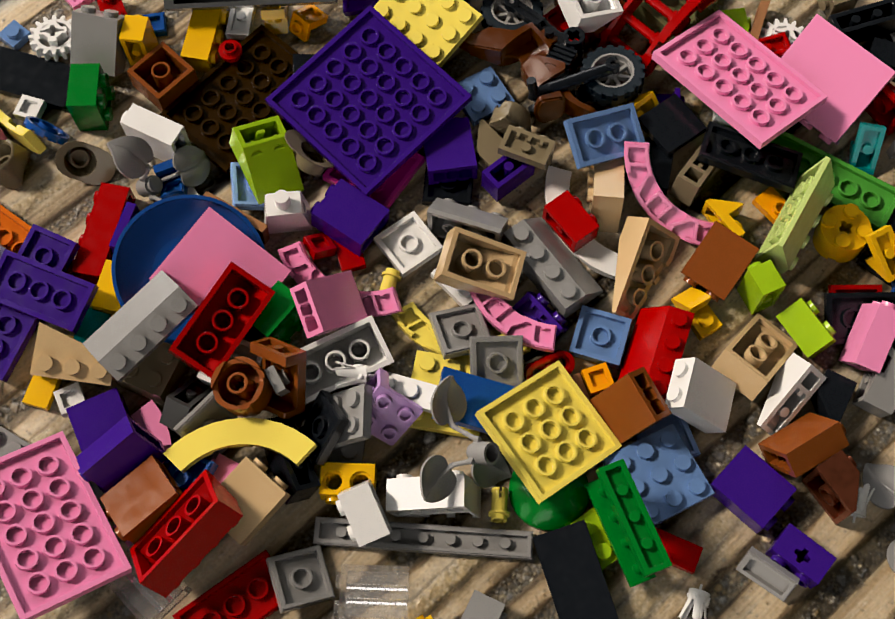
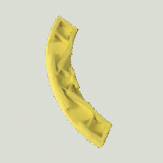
M0 110V127L15 140L37 154H41L47 149L46 145L30 129L16 125L9 116Z
M414 302L403 306V312L391 315L398 327L417 345L428 352L441 354L430 320L418 309ZM523 345V355L531 352V348ZM470 354L460 356L459 358L470 359Z
M234 418L214 422L196 429L175 442L163 454L184 474L203 458L217 450L228 447L258 446L267 448L283 455L299 466L317 448V445L304 434L279 422L260 418Z

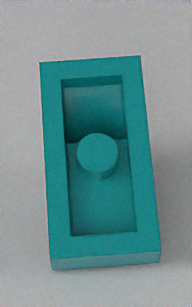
M860 122L855 141L851 140L850 165L870 175H874L887 129L886 126Z

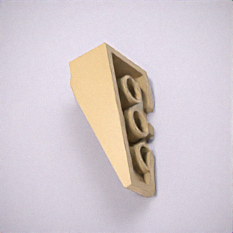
M627 216L619 238L612 313L632 320L646 301L647 292L652 284L656 285L660 280L658 275L662 269L668 267L672 262L681 238L651 218Z

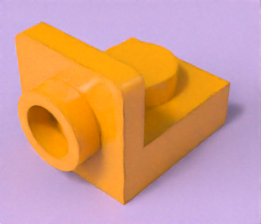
M306 5L293 11L289 31L303 42L309 40L311 30L327 23L328 15L315 5Z

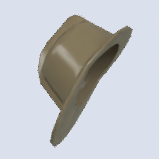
M296 130L285 132V140L294 151L297 167L301 171L315 177H320L326 168L334 167Z
M67 142L59 147L55 155L57 169L63 175L87 184L101 185V182L107 183L115 174L116 166L112 156L107 151L85 142Z

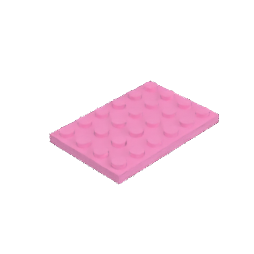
M720 9L653 51L651 57L652 60L759 150L823 105L828 97Z
M63 431L0 457V577L19 619H36L132 572V567L89 482L85 481L78 472L80 469L79 464Z

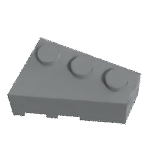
M895 339L880 373L864 372L852 402L853 405L879 418L895 413Z

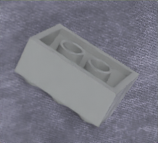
M437 197L427 210L429 230L434 236L444 239L447 233L457 226L502 243L503 233L508 229L509 218L504 217L502 214L485 212L473 205H461L449 198L441 199Z

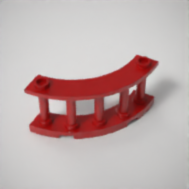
M627 0L622 6L624 12L613 19L609 27L602 31L600 35L601 41L597 48L601 46L605 48L607 45L618 47L620 45L624 46L626 50H633L618 38L622 28L628 23L649 40L650 46L644 55H640L633 50L636 56L639 55L641 57L642 64L644 63L646 78L652 75L657 66V63L651 59L653 51L666 44L673 35L677 37L691 22L689 17L698 10L701 13L718 0H686V3L679 11H673L660 0ZM643 1L668 19V23L660 33H655L632 15Z

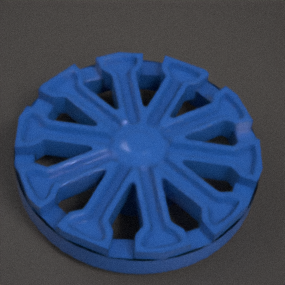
M26 116L23 124L27 129L35 131L34 133L42 138L44 136L47 137V140L63 145L70 138L62 129L40 118Z

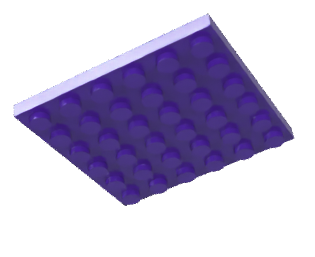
M369 5L271 93L265 101L350 183L366 196H370L472 101V95Z

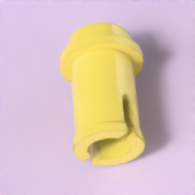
M386 268L381 275L383 280L379 290L391 287L396 288L397 282L401 281L400 272L393 268Z
M493 487L491 489V510L488 512V516L491 517V522L505 523L507 518L510 517V512L507 511L509 490L502 487L499 497L500 487Z

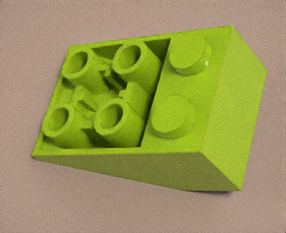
M278 115L233 127L229 141L232 151L259 205L264 203L266 194L275 193L278 190H286L287 192L304 191L293 150L285 140L286 130Z

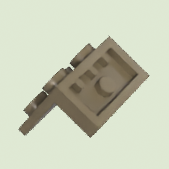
M509 124L498 147V154L542 170H548V166L552 165L556 141L551 140L545 135L529 132L523 127H515Z

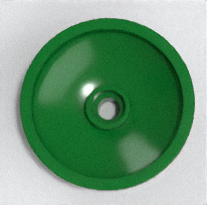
M513 471L509 483L510 503L514 512L524 523L534 529L550 532L570 525L583 515L589 501V495L584 486L588 483V479L584 473L538 505L518 475Z

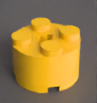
M849 203L847 205L833 206L823 214L815 227L813 235L814 247L826 259L831 258L839 263L851 261L858 256L867 242L864 236L873 232L868 217L855 204Z

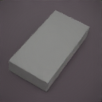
M751 546L736 567L737 571L783 602L800 581L799 577L753 546Z

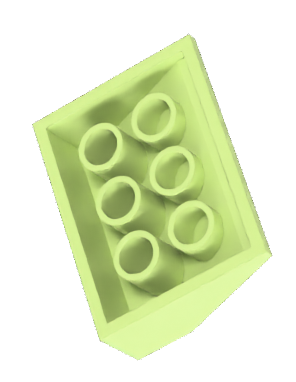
M824 157L800 175L792 194L786 200L763 242L760 252L754 260L763 263L771 259L779 274L788 270L791 271L796 266L799 260L796 255L809 242V231L817 226L822 217L819 214L822 207H826L833 197L831 191L835 182L831 158Z

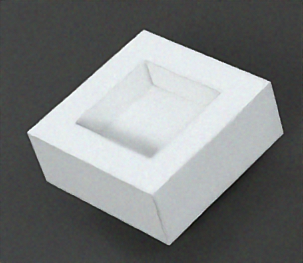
M22 94L13 115L15 119L22 121L25 120L26 116L41 119L47 104L45 100Z
M79 382L53 392L60 413L64 418L68 417L66 408L86 400Z

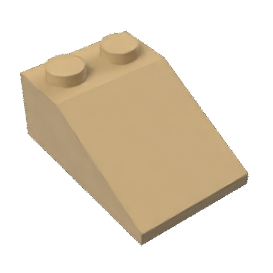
M455 226L446 235L433 280L456 289L513 301L527 252Z
M757 313L725 348L711 367L737 383L736 389L753 401L798 345L792 338L761 314Z

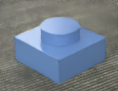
M13 20L0 32V40L11 49L18 51L29 41L28 35H31V33L17 21Z

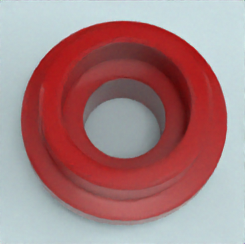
M230 39L220 44L218 52L223 60L234 63L240 59L243 50L238 41Z

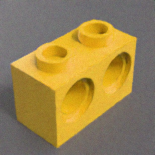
M326 462L324 466L321 465V486L319 487L321 500H325L326 504L336 505V501L339 500L337 495L341 491L355 486L359 480L370 479L376 491V464ZM333 479H339L342 481V484L338 489L332 490L328 488L329 482Z

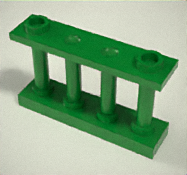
M624 459L598 468L596 474L599 479L586 483L584 486L631 588L655 578V573L671 567L672 563Z

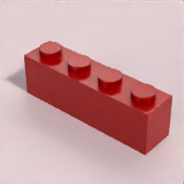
M101 182L99 191H96L93 197L94 205L92 211L86 217V229L84 234L79 237L78 244L80 248L70 265L71 272L75 277L97 285L106 259L112 260L113 252L109 244L126 202L135 203L136 198L130 187Z

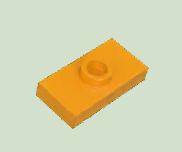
M769 187L754 198L752 204L774 224L786 199L773 187Z

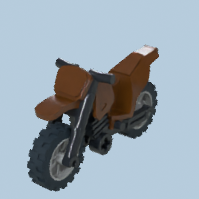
M483 0L481 14L484 19L481 23L484 29L474 34L471 33L459 46V48L470 55L500 67L508 66L518 61L521 63V77L529 90L528 98L535 102V104L528 107L531 115V125L535 124L536 119L538 122L547 123L560 118L564 113L574 118L597 112L593 107L584 104L589 99L593 103H600V106L603 107L611 105L614 108L621 104H629V101H634L638 97V93L641 94L644 85L645 65L644 63L642 64L641 57L639 55L636 56L633 50H626L624 46L620 45L618 47L607 45L605 48L601 46L596 48L594 52H589L585 59L583 49L585 45L584 31L578 27H570L564 32L557 30L543 17V3L540 0ZM581 66L579 72L574 73L577 67Z

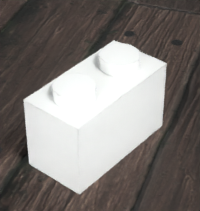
M370 479L343 490L337 495L339 499L336 501L337 509L341 516L346 515L350 524L347 526L352 542L357 541L359 547L391 533L392 528Z

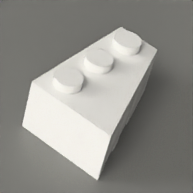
M452 470L457 478L452 493L439 502L429 503L425 502L421 496L420 477H412L410 474H398L396 478L387 479L386 512L395 517H430L431 514H447V518H455V513H470L472 518H481V487L477 486L474 480L464 474L463 471Z

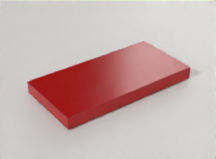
M264 550L172 615L173 618L266 619L279 607L266 559L271 557L268 551Z

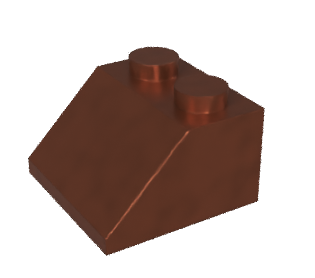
M840 450L817 466L802 480L835 525L857 510L860 472L854 459L850 455L845 454L843 450Z

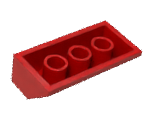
M231 261L173 342L168 352L191 368L212 378L215 369L222 362L229 360L275 294V291Z
M673 306L640 308L618 380L626 374L644 367L665 401L675 359L682 358L695 313Z
M205 469L130 549L139 583L165 598L180 586L182 580L193 569L198 567L201 560L220 543V540L243 517L237 500L208 470Z

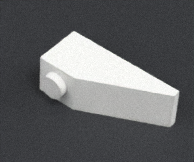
M792 353L775 375L757 425L770 435L786 427L827 377L812 364Z

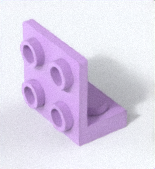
M379 368L374 377H371L366 383L373 386L371 435L393 446L423 413V408L391 389L389 385V372Z

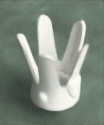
M335 361L337 364L347 366L336 367V375L352 378L336 382L335 388L366 384L367 377H374V374H367L366 365H350Z
M869 483L865 484L863 488L860 487L858 489L857 510L850 515L853 516L852 523H855L856 517L866 518V508L875 490L873 488L868 496L870 490Z
M700 584L699 589L689 588L687 601L678 616L680 619H686L692 607L693 619H702L703 611L704 619H707V608L711 598L708 592L702 590L703 584Z

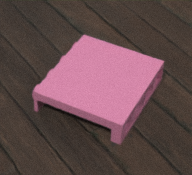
M818 14L815 15L781 57L783 61L828 96L823 105L799 121L808 130H811L813 127L820 132L818 137L828 145L832 142L838 145L840 143L839 140L882 89L895 78V71Z
M208 207L151 275L149 281L162 270L200 306L231 261L269 288H272L278 280L281 283L284 282L290 275L291 270L216 211Z

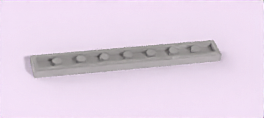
M316 517L313 537V545L532 561L533 531L389 522L392 528L389 535L359 547L357 541L352 542L347 531V526L350 524L347 519Z

